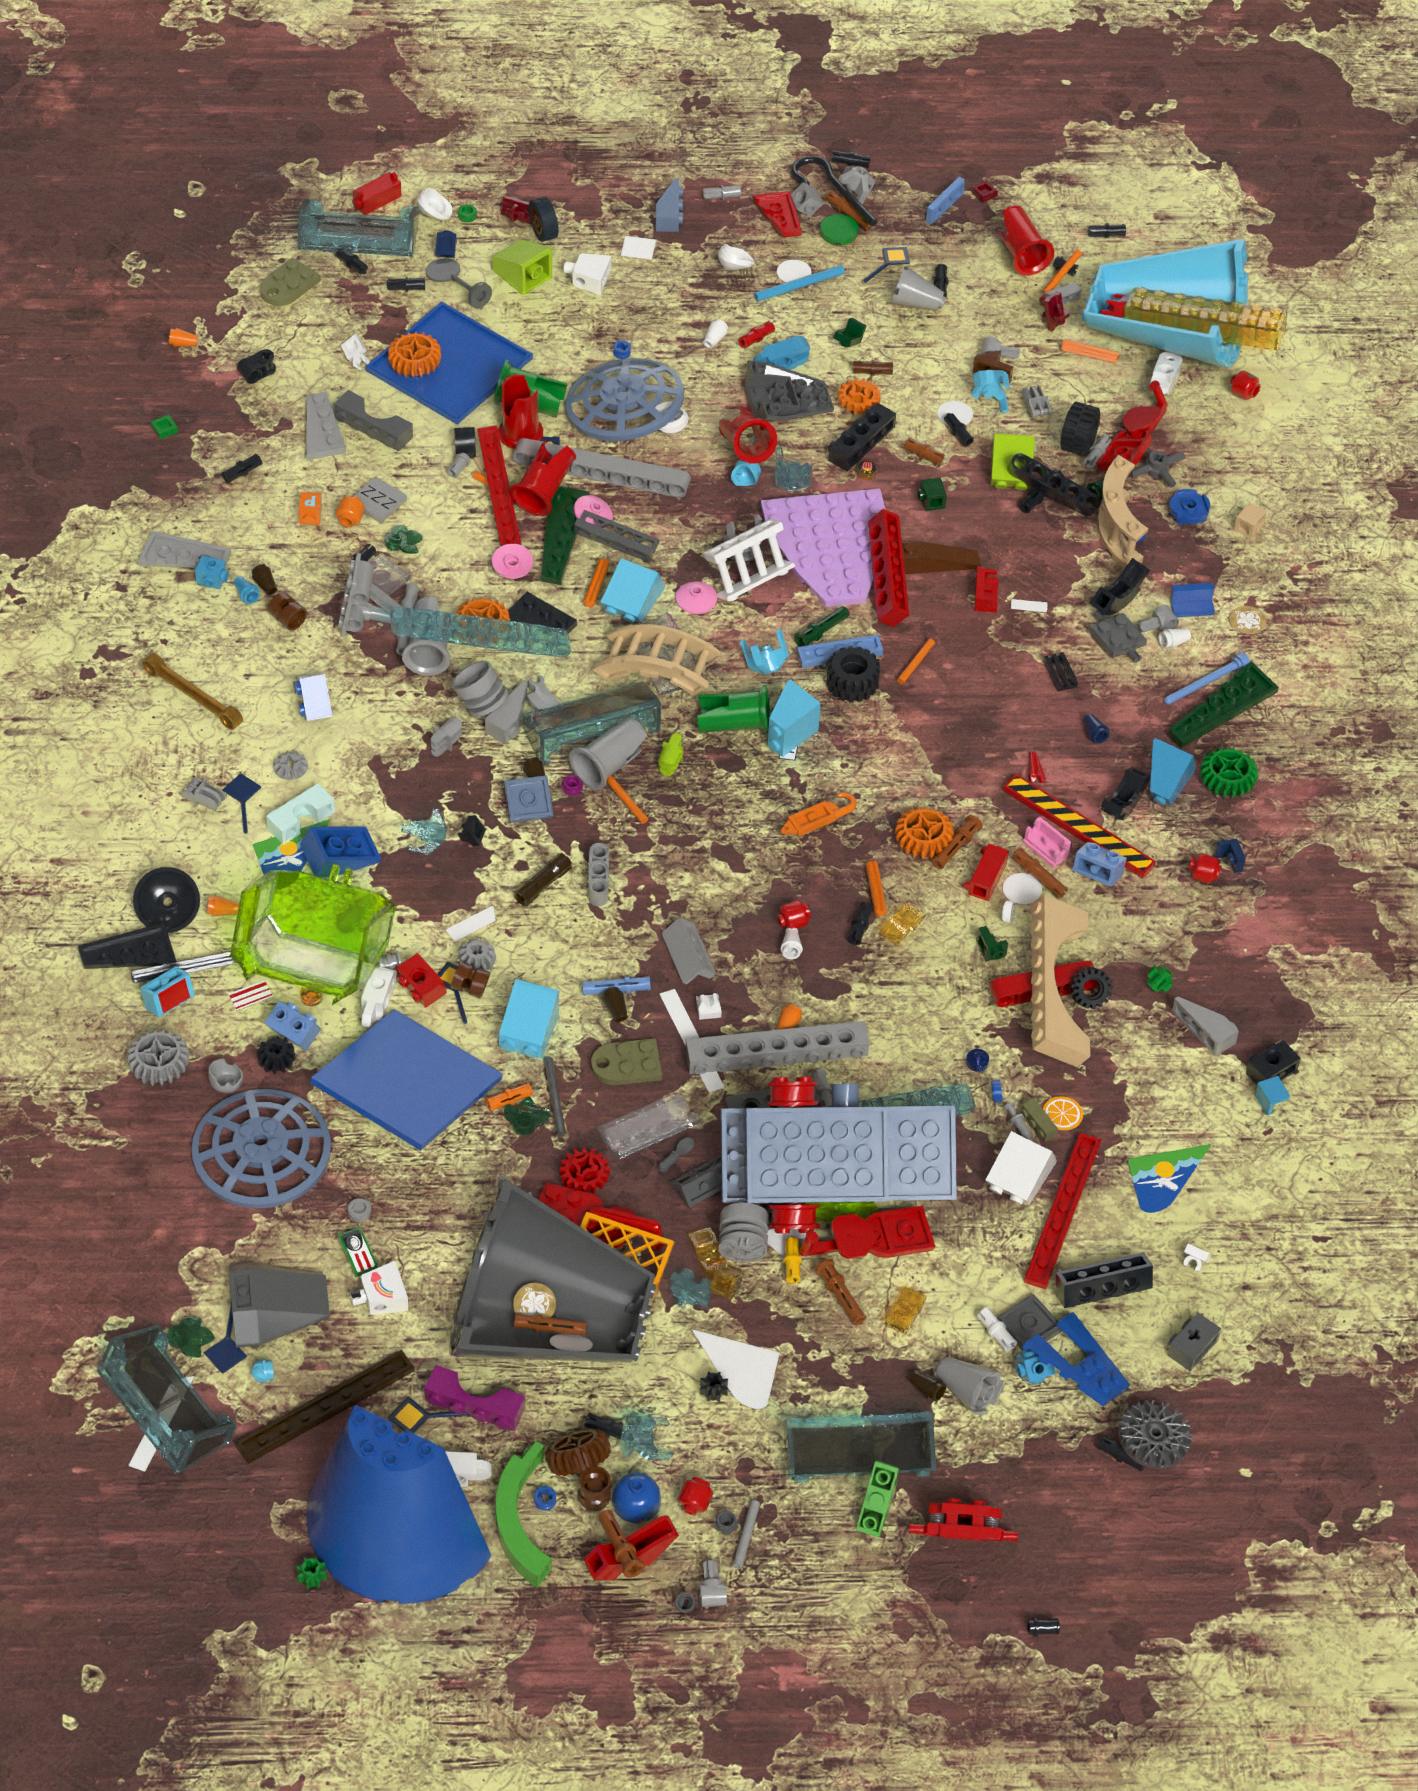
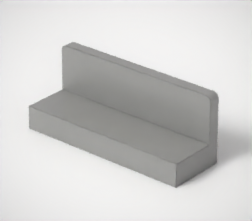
M679 917L662 932V936L684 984L691 982L697 975L710 979L716 974L693 922Z

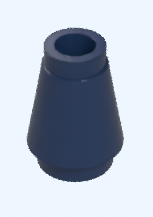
M1093 714L1086 715L1083 722L1091 741L1098 744L1105 742L1109 737V728Z

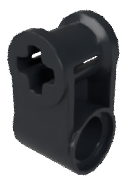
M269 349L260 350L258 353L240 360L236 369L247 383H256L275 373L274 353Z

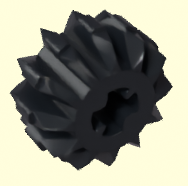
M278 1035L273 1040L268 1037L267 1042H261L260 1048L257 1049L258 1064L260 1067H264L266 1073L270 1070L273 1071L274 1075L277 1071L285 1073L286 1068H292L293 1062L296 1059L293 1044L289 1043L287 1038L280 1040Z

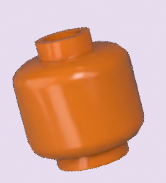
M356 496L344 497L340 500L335 515L341 525L345 527L356 526L361 522L365 506Z

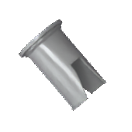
M424 597L416 602L410 641L402 652V661L405 666L414 673L426 676L440 674L447 670L450 664L447 643L452 614H449L445 620L440 621L441 615L436 597Z
M627 718L607 730L584 748L575 747L569 753L571 768L586 787L594 791L602 790L606 785L607 778L628 764L642 751L638 747L647 737V734L639 722L635 719Z

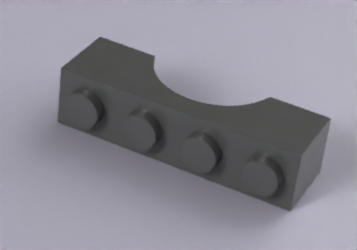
M350 390L346 391L334 403V415L338 421L353 427L355 430L378 440L398 452L413 438V423L397 415L385 419L368 415L365 412L364 398Z

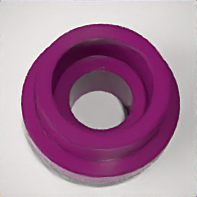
M569 775L563 780L561 788L565 794L574 796L581 793L583 783L579 777Z

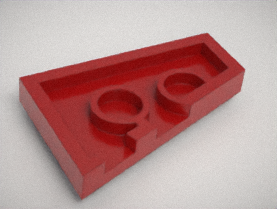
M790 191L753 195V202L783 238L802 235V229Z

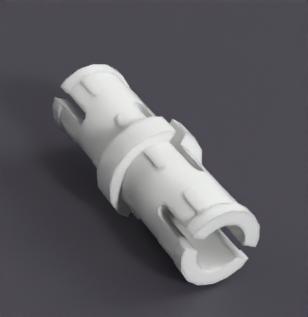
M990 1308L982 1309L980 1311L981 1314H978L977 1318L989 1330L988 1334L991 1338L994 1337L1005 1352L1014 1349L1017 1341L1006 1330L1004 1322L999 1321Z

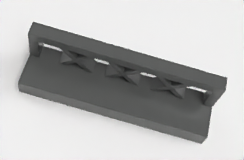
M584 510L581 518H577L574 524L576 534L649 563L660 543V539L587 510ZM586 518L595 520L597 526L586 522ZM611 526L616 533L606 530L604 527ZM627 533L631 534L634 540L624 537L622 535ZM648 541L653 543V545L649 547L642 544V542Z
M721 1155L670 1182L672 1189L680 1191L685 1206L691 1207L721 1191Z

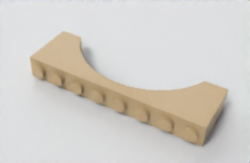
M1044 894L1037 901H1034L1031 906L1032 1048L1035 1051L1078 1067L1090 1057V1038L1073 1021L1060 998L1055 981L1054 962L1057 950L1062 943L1076 941L1088 930V912Z

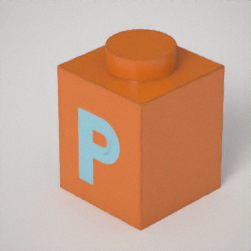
M301 492L299 523L320 525L322 512L321 493Z

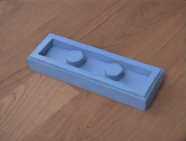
M958 177L927 207V223L933 224L963 195L965 179Z

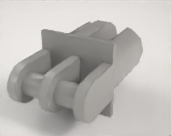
M1040 385L1037 388L1031 386L1030 391L1027 387L1022 389V395L1028 406L1027 414H1030L1031 418H1035L1037 415L1043 417L1044 414L1052 415L1048 396L1044 395Z
M450 718L439 729L434 727V735L431 737V754L438 757L447 749L452 751V745L462 736V724L459 718Z
M194 777L192 783L186 786L187 789L181 792L185 799L195 803V807L201 804L214 811L221 805V801H224L227 797L226 792L207 784L206 778L203 781L197 777Z

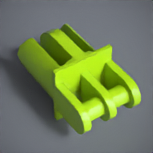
M674 733L669 743L663 742L658 765L660 773L664 776L672 775L679 763L683 762L684 747H681L682 736L679 733Z

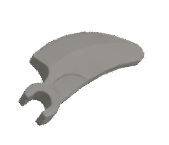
M538 676V683L533 682L531 678L528 680L529 689L534 691L527 695V701L531 707L551 720L566 723L575 722L576 715L561 705L551 694L544 683L543 676Z

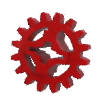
M583 1147L582 1152L574 1149V1155L567 1153L566 1160H561L562 1184L566 1183L567 1188H574V1190L584 1192L591 1190L595 1194L597 1187L603 1189L604 1183L609 1181L610 1167H608V1159H603V1153L596 1155L595 1149H592L590 1152H587L586 1147Z

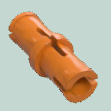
M526 1082L512 1089H503L502 1093L485 1098L487 1108L492 1112L506 1105H515L516 1101L533 1096L532 1088Z

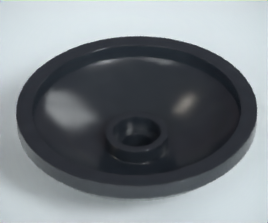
M161 867L148 872L140 879L134 891L133 906L137 917L146 927L165 923L167 932L174 933L186 928L195 919L200 907V893L196 883L187 873L173 867ZM165 899H172V904L170 906L164 905Z

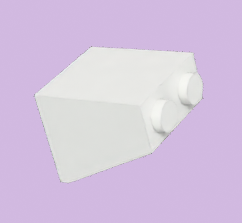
M1011 1131L986 1178V1182L990 1185L989 1189L999 1195L1004 1192L1010 1195L1009 1199L1019 1205H1022L1023 1202L1029 1205L1057 1160L1051 1150Z

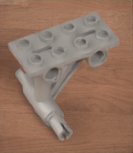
M357 553L356 560H351L349 572H352V574L348 573L347 586L345 587L344 600L341 606L338 628H342L341 636L345 637L346 630L352 632L362 630L364 621L369 622V620L394 624L397 625L396 637L398 639V646L396 652L402 656L405 646L410 641L414 607L418 601L419 587L415 584H408L406 586L405 598L401 601V605H399L372 583L374 566L369 562L361 561V553ZM369 598L372 599L375 603H377L380 607L373 606L372 603H368Z

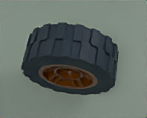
M547 197L531 200L528 205L529 217L538 240L544 242L557 238L559 233L558 220L550 200Z

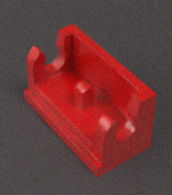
M1116 293L1113 297L1120 300H1107L1106 303L1109 305L1105 310L1101 311V314L1125 318L1129 314L1133 294L1124 295Z
M977 566L974 611L997 613L999 578L988 577V575H997V571Z

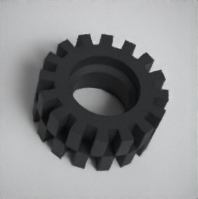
M1089 966V968L1083 967L1082 971L1077 970L1076 977L1072 975L1073 983L1069 982V986L1072 989L1069 992L1073 995V1000L1088 1009H1096V1006L1102 1007L1103 1002L1107 1003L1109 1001L1106 998L1107 996L1111 997L1110 989H1113V985L1110 984L1112 981L1105 972ZM1088 980H1096L1098 983V990L1092 996L1085 995L1083 991L1084 984Z

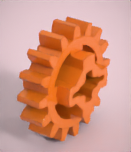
M854 378V381L851 382L848 379L847 384L842 383L841 388L838 389V403H841V408L847 407L846 412L852 410L854 415L857 412H861L864 415L868 408H872L877 402L880 404L881 390H878L877 384L872 385L871 380L865 382V378H862L861 381Z

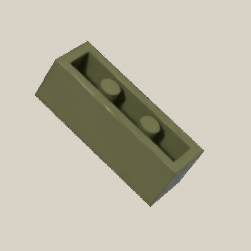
M1035 1098L1022 1103L1021 1113L1028 1120L1029 1125L1036 1130L1039 1138L1046 1142L1057 1136V1126Z

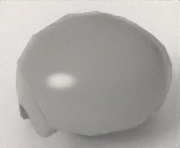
M218 1059L213 1061L208 1067V1080L214 1090L222 1093H231L242 1085L243 1072L236 1063L229 1065L225 1059Z

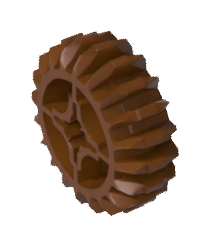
M583 1429L580 1432H574L553 1442L545 1452V1459L548 1468L553 1474L558 1476L574 1475L604 1462L610 1456L611 1445L604 1431L600 1429Z

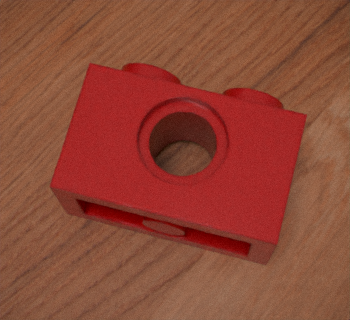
M416 953L396 967L399 984L404 989L407 987L411 991L410 995L416 1003L420 1002L425 1008L447 993L444 981L419 953Z

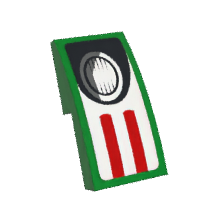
M360 1227L338 1235L345 1257L348 1258L355 1277L378 1268Z

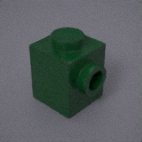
M941 477L921 480L917 495L919 501H922L925 511L945 509L947 494Z

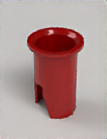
M1013 205L1004 209V222L1008 232H1002L999 229L997 232L1013 256V266L1016 272L1021 275L1030 276L1045 270L1054 258L1055 250L1052 243L1041 237L1021 206Z
M515 374L507 377L502 384L503 421L498 427L501 443L515 449L518 441L523 438L541 441L544 429L538 420V390L531 395L525 375Z
M740 406L741 415L732 422L729 420H719L718 428L720 434L733 444L735 454L742 461L750 464L761 463L774 453L778 438L775 428L768 421L755 417L747 407ZM751 426L757 440L747 446L740 442V436L746 428Z
M546 440L541 443V447L520 483L512 485L509 490L510 497L514 503L528 513L537 516L549 515L552 510L551 500L574 460H576L575 452L568 445L552 457V454L545 447Z

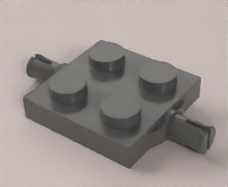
M1097 610L1094 613V617L1099 622L1090 625L1089 633L1111 658L1129 655L1135 663L1139 662L1142 657L1136 649L1146 645L1147 639L1124 613L1108 618Z

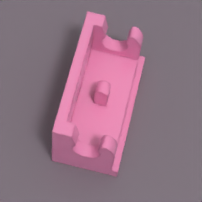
M1041 817L1035 820L1033 829L1029 826L1027 827L1022 843L1053 868L1069 857L1071 841Z

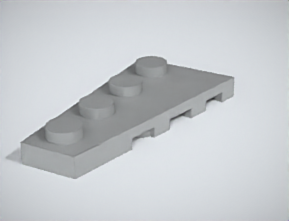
M327 392L307 395V461L346 453V447Z
M152 531L138 562L139 566L196 568L202 555L224 560L227 564L231 556V549Z

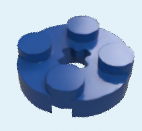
M1182 489L1177 491L1174 497H1171L1169 511L1176 519V523L1180 525L1202 523L1207 520L1210 511V501L1206 495L1202 494L1201 496L1197 494V490Z

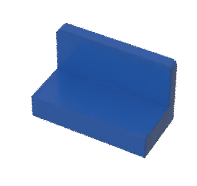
M1213 583L1172 585L1170 603L1175 616L1178 618L1214 615L1215 609L1212 602L1214 593Z

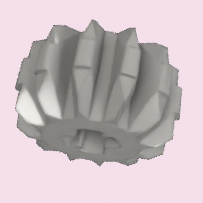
M478 937L476 941L469 939L468 944L462 943L461 950L458 952L459 963L464 961L473 965L475 970L478 968L492 970L493 964L496 961V954L493 945H489L487 940L481 942Z

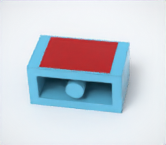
M177 966L140 987L146 1010L157 1017L167 1014L170 1010L184 1004L195 996L190 975Z

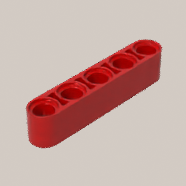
M1087 960L1055 966L1054 974L1059 995L1070 994L1069 990L1072 988L1069 986V982L1073 983L1072 975L1076 977V971H1082L1083 967H1094L1093 963ZM1032 971L993 980L989 988L996 1006L1008 1007L1031 1002ZM1088 980L1084 984L1083 991L1097 987V981Z

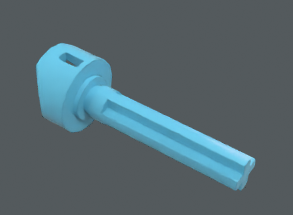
M740 459L735 464L731 480L736 486L755 485L760 477L761 468L758 463L750 464Z

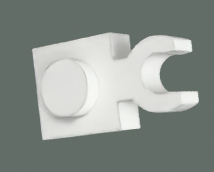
M354 334L341 345L347 359L353 363L355 368L358 370L362 369L360 367L362 360L369 364L368 357L363 355L367 350L360 336Z

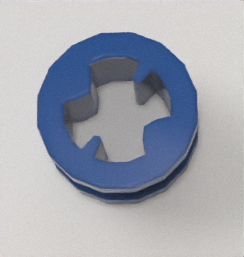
M624 340L615 342L613 355L618 359L628 358L631 354L630 343Z
M542 1486L535 1491L534 1503L538 1509L546 1511L555 1506L556 1493L554 1489ZM545 1494L549 1498L547 1503L542 1502L543 1495Z

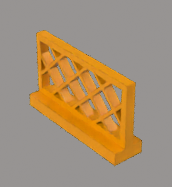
M586 1212L580 1226L587 1231L586 1228L589 1220L599 1222L602 1230L592 1235L597 1237L605 1234L608 1245L612 1248L626 1241L631 1251L624 1255L626 1257L633 1255L636 1263L643 1268L653 1263L656 1264L658 1272L653 1282L656 1285L654 1297H656L660 1280L675 1242ZM614 1228L620 1229L624 1237L611 1242L607 1232ZM637 1235L643 1237L646 1244L633 1250L628 1239ZM658 1243L667 1245L665 1253L655 1257L651 1246ZM648 1248L653 1259L640 1264L636 1253Z

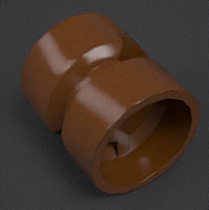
M286 592L275 595L268 605V612L291 631L299 628L307 617V610Z
M461 961L455 972L451 988L460 992L467 990L468 995L481 999L491 972L482 968L475 970L473 965Z
M596 1466L583 1471L579 1477V1501L587 1510L599 1511L604 1509L611 1499V1477L604 1468Z

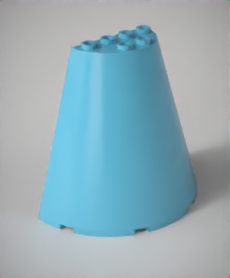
M1245 239L1100 265L1098 273H1095L1094 285H1091L1090 297H1087L1086 309H1083L1082 319L1086 321L1089 328L1219 367L1230 368L1233 366L1232 362L1237 361L1244 337L1242 322H1246L1248 273L1244 271V264L1247 263ZM1116 293L1124 295L1133 294L1130 311L1125 318L1101 314V311L1105 310L1109 305L1106 303L1107 300H1120L1113 297Z

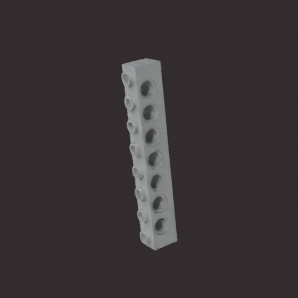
M865 1021L686 1039V1058L689 1074H705L706 1072L716 1071L726 1072L736 1069L747 1070L756 1067L793 1065L804 1062L815 1063L823 1060H839L852 1057L861 1058L868 1056L869 1038Z

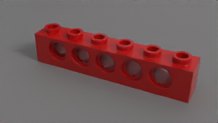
M882 509L868 521L877 619L881 623L895 627L909 616L899 515Z

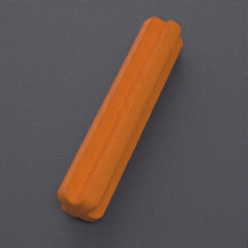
M1066 339L1063 340L1061 345L1062 351L1111 363H1116L1119 357L1117 351Z
M600 558L598 560L583 600L585 607L592 608L595 605L609 568L608 559Z
M875 860L868 861L866 863V871L874 913L877 917L885 916L887 908L878 863Z

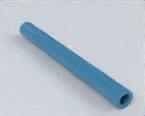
M842 265L755 292L754 297L759 302L843 275L845 270Z

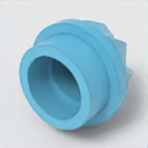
M262 1359L254 1364L251 1374L256 1381L267 1383V1380H274L272 1361Z

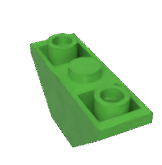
M878 1460L875 1461L856 1527L857 1531L880 1537L896 1491L899 1467Z

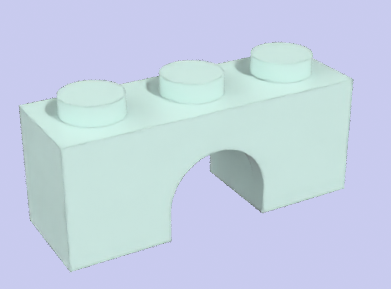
M316 784L312 788L306 789L294 799H290L278 809L272 810L266 816L267 829L284 845L301 834L298 818L308 816L319 823L334 814V798L319 784Z

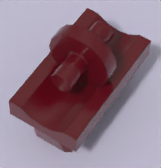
M503 196V206L500 215L510 217L512 221L520 220L531 224L528 210L530 202L519 200V198L513 196Z
M1057 291L1052 295L1045 294L1039 298L1040 305L1045 308V312L1042 314V321L1047 323L1049 331L1052 332L1057 326L1066 323L1065 319L1069 317V310L1063 308L1060 292Z

